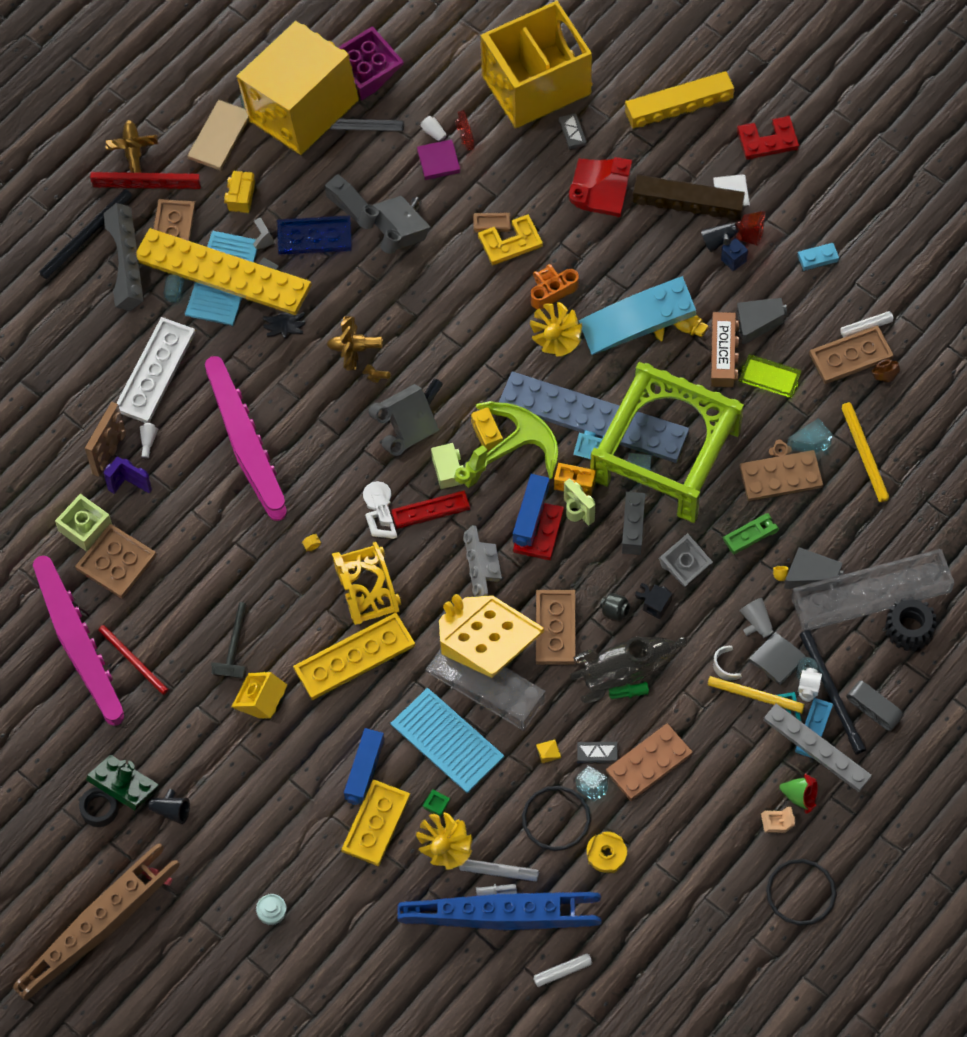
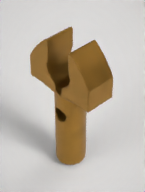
M367 365L362 372L363 374H369L367 379L374 383H378L381 378L389 379L391 377L390 372L375 370L372 365Z

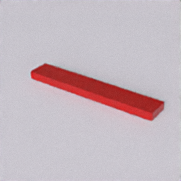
M91 172L90 174L92 187L201 189L199 174Z

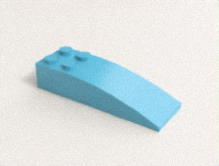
M681 276L605 307L579 320V324L582 323L583 334L591 355L696 316V309L684 278Z

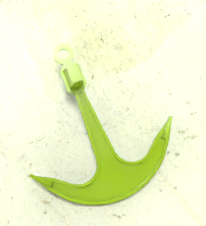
M493 401L476 404V408L479 410L489 408L491 414L508 417L515 423L517 428L488 453L483 445L474 450L470 460L465 464V468L460 467L456 470L454 475L456 482L465 484L468 488L478 482L481 473L486 470L488 464L525 444H535L543 449L549 479H552L557 463L558 446L551 429L540 417L514 404Z

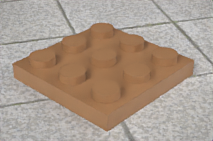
M114 402L110 403L85 447L92 474L98 477L102 471L104 472L108 465V460L111 456L115 455L119 441H122L126 434L119 405Z
M110 523L75 568L122 599L157 554Z

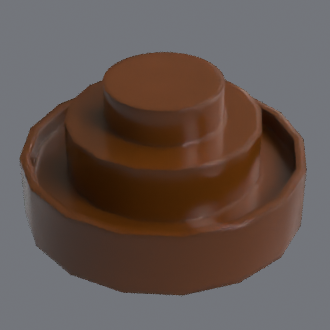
M883 360L873 368L872 373L874 379L887 383L895 379L900 372V367L897 361Z

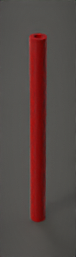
M105 625L99 628V631L162 695L168 692V689Z

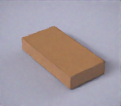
M473 213L474 232H481L495 227L497 232H510V213Z

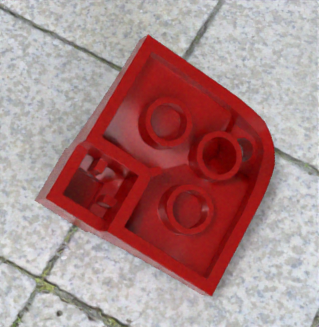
M619 157L609 160L579 158L569 190L570 202L586 211L621 217L632 169V160Z

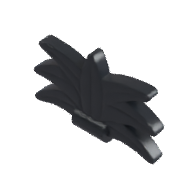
M278 313V316L274 317L262 316L263 320L271 323L263 325V328L271 331L266 334L267 337L277 336L282 333L284 339H286L288 333L303 334V330H299V328L305 325V321L299 320L305 316V313L297 315Z

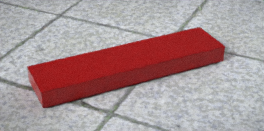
M464 490L391 510L396 529L470 510V505Z

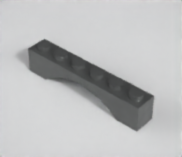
M116 203L104 213L105 229L113 236L118 250V274L113 291L115 307L132 311L143 302L131 207Z

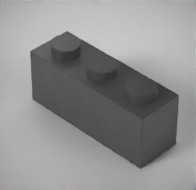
M626 492L622 554L641 555L645 493Z

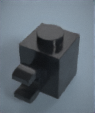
M641 583L640 588L645 592L639 593L636 591L635 597L639 600H644L643 611L661 619L672 601V593L666 587H659L656 584L650 592L649 587Z

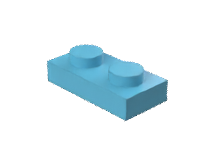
M833 243L798 252V258L803 271L839 261V256Z

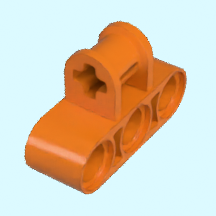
M550 264L546 265V268L539 272H533V277L538 285L531 290V305L535 309H543V305L547 303L552 304L575 292L579 286L578 272L574 269H567L557 274Z

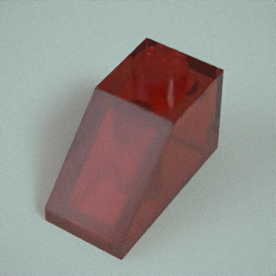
M759 211L745 214L742 220L736 224L739 229L737 239L758 246L764 231L766 212Z

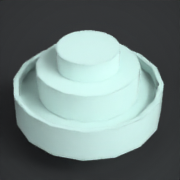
M268 894L258 901L256 912L263 923L275 925L284 919L286 904L280 896Z

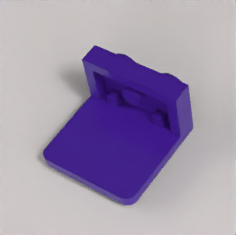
M117 456L112 464H108L104 470L108 491L113 494L116 493L125 480L147 493L152 491L149 474L142 468L134 467L127 459H121Z

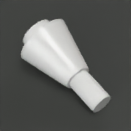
M144 423V426H140L143 446L142 458L149 459L150 447H152L158 432V428L151 423Z

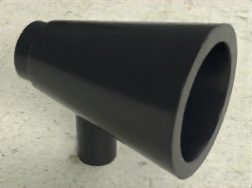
M735 222L701 230L704 242L711 253L723 244L729 245L731 243L730 239L739 233Z
M168 789L164 798L150 800L149 810L179 824L186 822L190 812V801L188 798H173L175 791Z

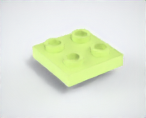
M569 478L564 482V501L567 503V518L574 522L583 519L588 525H591L595 521V501L591 496H587L583 492L582 487L577 482L574 483ZM577 508V509H579V510H578V511H572L571 509Z

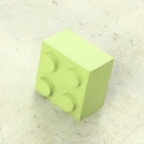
M79 494L55 520L58 531L86 552L108 525L112 524L109 514L82 494Z

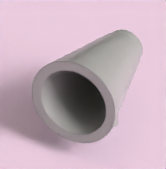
M759 598L740 609L743 616L751 623L750 626L743 629L746 636L755 631H758L763 638L774 633L763 598Z

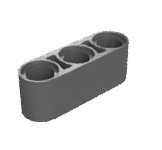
M858 681L846 695L847 699L854 706L888 731H891L904 716L897 706L863 681Z

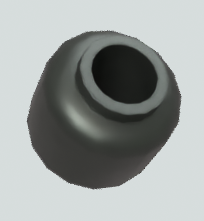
M610 593L601 600L600 608L602 609V614L607 618L620 621L626 618L630 612V603H628V599L624 596Z

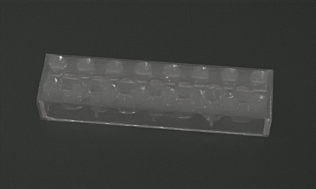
M942 549L799 586L793 588L791 598L802 629L805 631L888 610L891 606H894L896 601L900 602L902 598L909 600V597H914V600L918 598L925 600L951 593L954 580Z

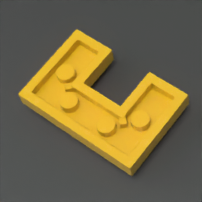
M529 214L512 220V226L517 236L502 241L495 227L478 233V238L492 265L543 247V242Z

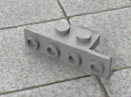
M472 525L464 533L463 537L470 568L469 574L472 579V591L474 597L487 596L486 581L498 582L502 579L496 544L479 542L477 527Z

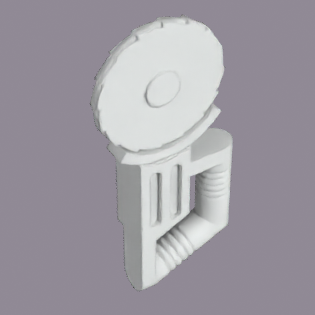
M379 481L371 482L364 488L363 499L367 504V508L376 510L367 513L365 516L373 537L394 539L397 538V533L388 508L391 490L387 484ZM378 517L381 526H389L391 531L377 529L374 518Z

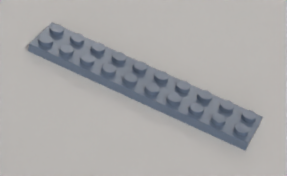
M513 371L499 400V403H509L523 407L544 421L584 433L585 430L596 433L595 437L603 438L620 407L619 405ZM637 412L619 445L677 463L689 428Z

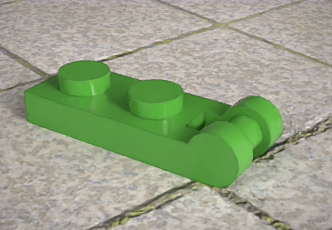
M767 513L724 536L723 540L734 555L763 538L777 533L779 528L776 524H773L771 516Z

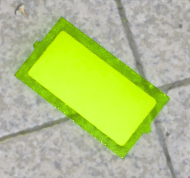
M749 354L745 365L742 366L743 371L739 382L792 398L795 387H798L801 370Z

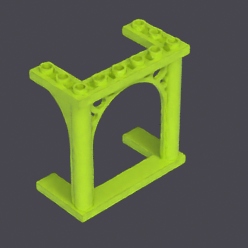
M638 362L635 378L598 449L593 448L591 452L590 469L596 470L595 482L608 487L611 481V471L677 498V516L695 523L698 517L700 490L728 435L739 436L744 404H741L736 399L724 397L719 392L707 390L702 385L692 384L685 378L675 377L665 370H658L648 363ZM655 385L661 388L659 394H655ZM663 398L682 400L697 409L705 421L707 437L684 485L614 456L635 414L644 405L654 400ZM712 408L719 411L715 416H708L706 414ZM710 422H715V426H712Z

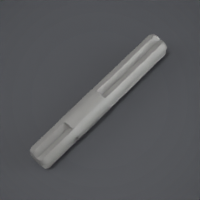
M469 859L463 865H459V870L529 881H537L539 875L537 869Z

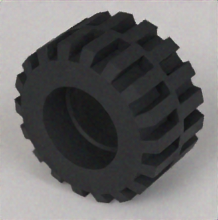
M909 597V600L902 598L900 602L896 601L894 606H891L885 625L886 635L891 637L890 642L892 644L897 643L896 647L899 649L901 646L904 647L905 651H908L909 648H912V651H916L917 647L922 649L925 644L928 645L934 635L937 623L936 614H933L934 609L932 607L928 608L929 603L926 601L922 603L920 598L914 600V597ZM905 618H913L920 623L921 628L909 630L900 621Z

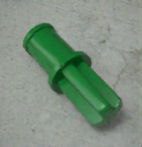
M647 682L633 685L627 683L626 686L609 689L610 699L625 697L631 699L632 696L649 694Z

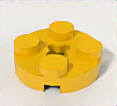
M602 832V834L592 837L587 845L588 863L600 872L615 873L618 871L627 858V848L623 839L612 832ZM609 848L612 855L604 856V853L601 851Z

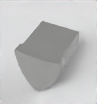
M261 217L254 220L261 232V235L253 243L255 249L265 248L274 244L275 242Z

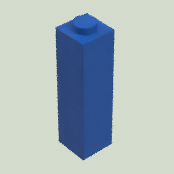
M535 474L530 475L513 531V542L520 546H532L549 490L548 477Z
M364 728L344 790L345 800L350 804H362L370 788L385 741L384 733Z

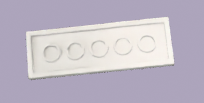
M162 317L160 318L116 403L119 405L122 415L144 423H150L196 333L194 328Z

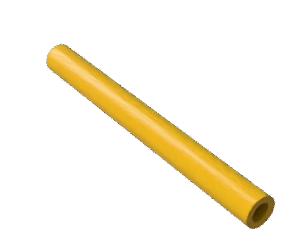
M712 676L708 680V686L772 705L777 703L782 708L802 713L805 704Z

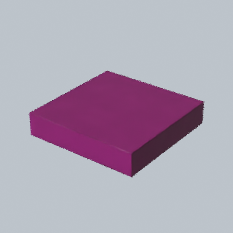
M452 139L417 147L425 180L460 173Z

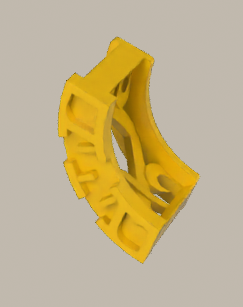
M374 542L371 547L340 555L339 552L332 554L341 585L348 591L345 597L351 619L355 625L362 623V621L400 612L398 607L401 605L400 597L394 592L384 561L385 553L383 547H379L377 542ZM355 568H357V571H356L355 574H350V573H349V571H354V572H355ZM361 568L369 570L378 576L371 593L362 585L351 584L360 576ZM384 580H385L387 589H386V588H382V586H383V584H384ZM361 591L366 595V598L364 599L363 594L361 597H357L356 593ZM382 597H388L391 606L378 609L374 602L375 599H377L378 603L384 605ZM371 605L374 611L360 615Z

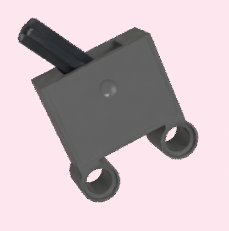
M398 196L374 205H365L358 219V224L362 228L371 229L375 224L384 233L380 248L388 254H393L397 249L425 240L430 226L417 213L422 204L419 197L412 198L410 203L402 196Z
M434 378L425 392L421 387L413 384L380 403H373L368 411L370 417L383 424L390 420L396 436L388 435L383 439L382 447L384 450L394 456H399L408 447L439 431L429 405L443 386L441 381ZM396 442L394 448L391 449L392 444Z

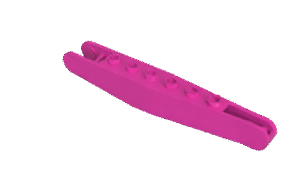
M217 356L210 357L205 362L206 373L237 462L270 519L274 521L282 520L285 518L287 510L284 496L275 478L277 476L273 465L270 466L268 462L270 458L267 450L262 449V439L254 431L256 430L253 419H249L247 405L242 404V394L239 388L235 389L223 360Z
M39 556L34 560L33 568L57 637L101 710L106 722L113 726L119 725L124 720V712L110 683L113 681L109 670H104L103 665H105L101 654L97 655L95 652L98 649L93 638L89 639L87 634L90 632L86 623H82L80 620L82 617L78 606L74 608L72 604L74 598L70 591H66L51 559L47 556Z

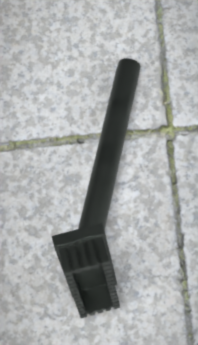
M239 602L226 664L211 662V674L238 678L245 677L247 667L233 665L246 603Z

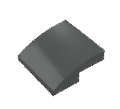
M776 632L749 658L751 664L763 670L768 678L780 685L807 659L800 650Z

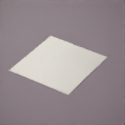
M745 175L713 178L714 186L717 188L745 192L743 206L750 205Z

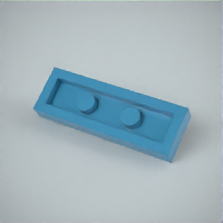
M814 698L805 725L822 737L833 704ZM798 746L796 747V753L813 758Z

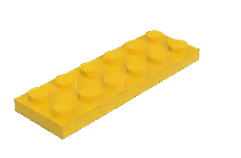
M394 613L294 665L293 668L310 698L314 700L415 647V642L398 614Z

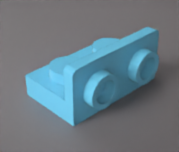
M586 430L584 434L579 433L573 455L591 459L593 448L598 449L603 438L595 437L596 433Z

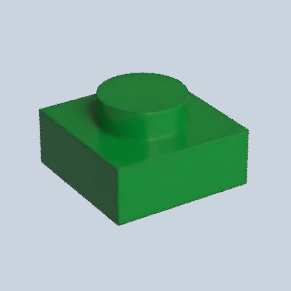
M432 790L423 805V809L441 818L450 803V798Z

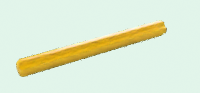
M850 402L844 403L842 411L879 502H885L889 499V495L854 408Z

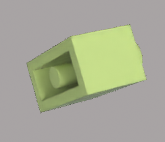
M453 443L431 448V456L440 488L445 489L461 485L454 479L456 470L463 467L458 462V460H461L459 450L454 448Z

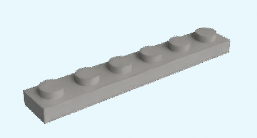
M777 703L764 717L766 723L856 791L860 792L872 776L870 773Z

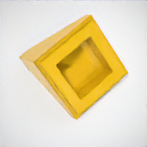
M555 739L536 745L542 763L561 758Z

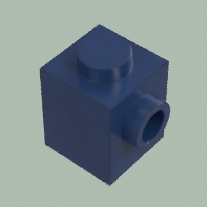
M735 238L729 245H723L721 260L732 271H735L747 262L748 249Z

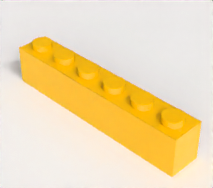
M727 71L625 101V113L632 129L643 127L646 124L660 122L663 119L676 117L685 112H693L696 109L705 106L709 107L718 102H726L733 98L734 87Z

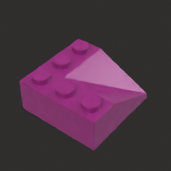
M373 26L338 47L349 54L358 98L361 101L375 93L404 64V61Z

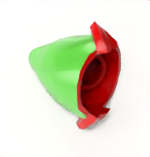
M805 774L804 778L780 784L779 789L793 804L805 809V814H808L815 808L816 804L814 803L818 793L816 779Z

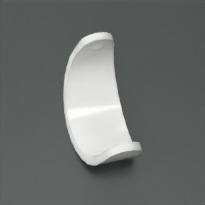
M732 646L721 647L714 655V670L719 677L725 680H737L742 677L740 673L730 674L723 671L717 663V658L722 653L733 650Z

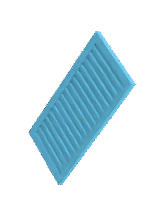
M212 231L207 246L254 262L258 250L253 245L256 239ZM195 282L185 316L233 326L242 297Z
M429 688L423 691L390 723L392 727L466 793H469L504 758V755Z

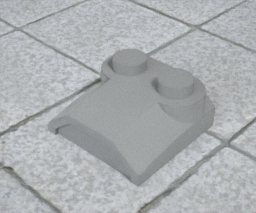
M688 533L658 558L662 568L669 571L684 587L713 563Z

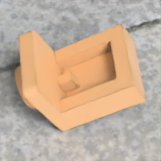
M786 807L783 811H764L761 813L766 833H786L795 826V816L791 807Z

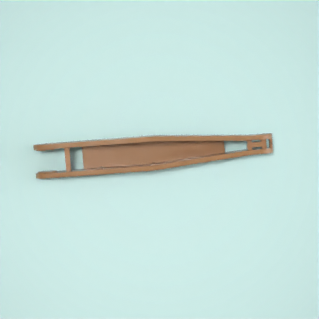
M157 844L87 907L30 969L15 982L13 989L23 1000L30 999L42 987L109 937L176 872L180 866L177 860L170 862L156 876L147 868L162 853L164 849L162 844ZM143 871L152 879L146 885L138 878ZM47 965L50 966V968L47 971H45L42 975L35 979L45 969Z

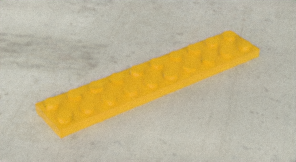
M149 228L136 252L138 263L293 315H297L312 287L311 281Z

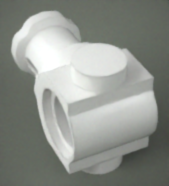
M807 668L806 671L802 670L798 693L805 702H810L818 696L822 674L818 673L816 669Z

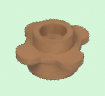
M776 440L774 447L769 449V454L775 457L790 454L792 448L787 446L782 440Z

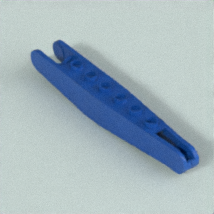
M595 892L493 894L401 902L398 904L397 921L405 924H432L497 930L597 926L602 923L601 917L594 915L575 916V904L601 901V894ZM560 904H571V916H560ZM437 911V914H425L421 912Z

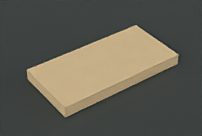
M218 100L191 148L188 159L221 171L249 120L246 109Z

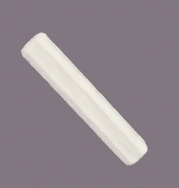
M888 311L842 327L840 332L844 338L877 325L879 327L893 322L894 318L892 313Z
M584 954L535 975V984L540 987L590 966L592 960L589 954Z

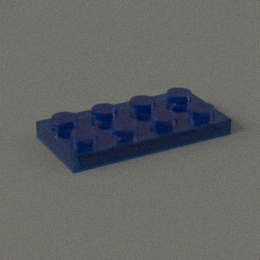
M350 215L277 220L279 255L352 251Z

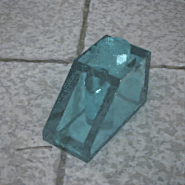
M818 418L790 436L787 446H790L792 450L805 452L814 450L817 453L820 450H826L831 445L833 434Z

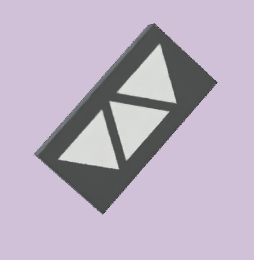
M577 114L559 117V123L569 150L586 146V140Z
M577 742V763H615L617 761V742Z

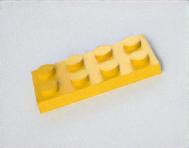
M373 779L341 849L342 852L379 866L408 803L410 793Z

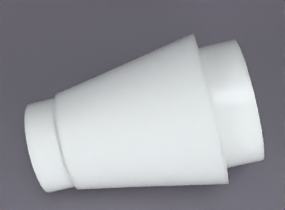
M428 116L420 125L423 128L422 131L439 142L443 141L447 136L435 117Z

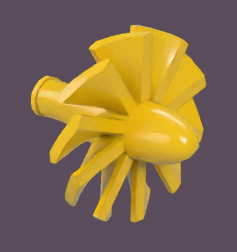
M557 302L559 318H557L554 313L553 304L547 303L543 307L551 316V319H548L540 308L537 309L534 317L545 321L547 325L531 320L530 326L534 333L544 330L543 333L532 336V339L543 347L542 351L545 353L556 354L557 357L571 353L582 340L580 339L582 323L578 324L575 311L572 309L569 314H566L568 312L567 308L562 303Z
M443 813L446 823L444 828L441 825L440 816L431 814L429 817L436 824L437 829L432 828L426 820L421 822L420 828L430 831L433 836L416 832V837L421 843L432 841V844L420 847V852L432 858L431 864L445 866L447 870L463 865L472 854V850H470L472 836H467L464 821L460 819L454 821L448 813Z

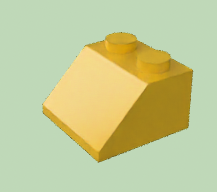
M272 672L248 673L231 707L259 719L271 718L276 712L280 699L284 696L287 684Z

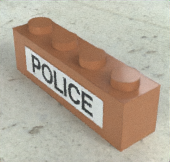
M713 312L711 387H734V380H738V369H735V364H738V353H735V348H738L739 336H735V331L739 330V320H735V313Z

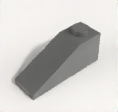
M337 174L325 185L326 197L358 222L363 207L368 204L350 183Z

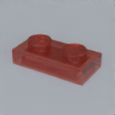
M458 111V119L455 120L457 130H461L462 133L460 134L462 145H466L467 151L473 150L474 138L465 111Z

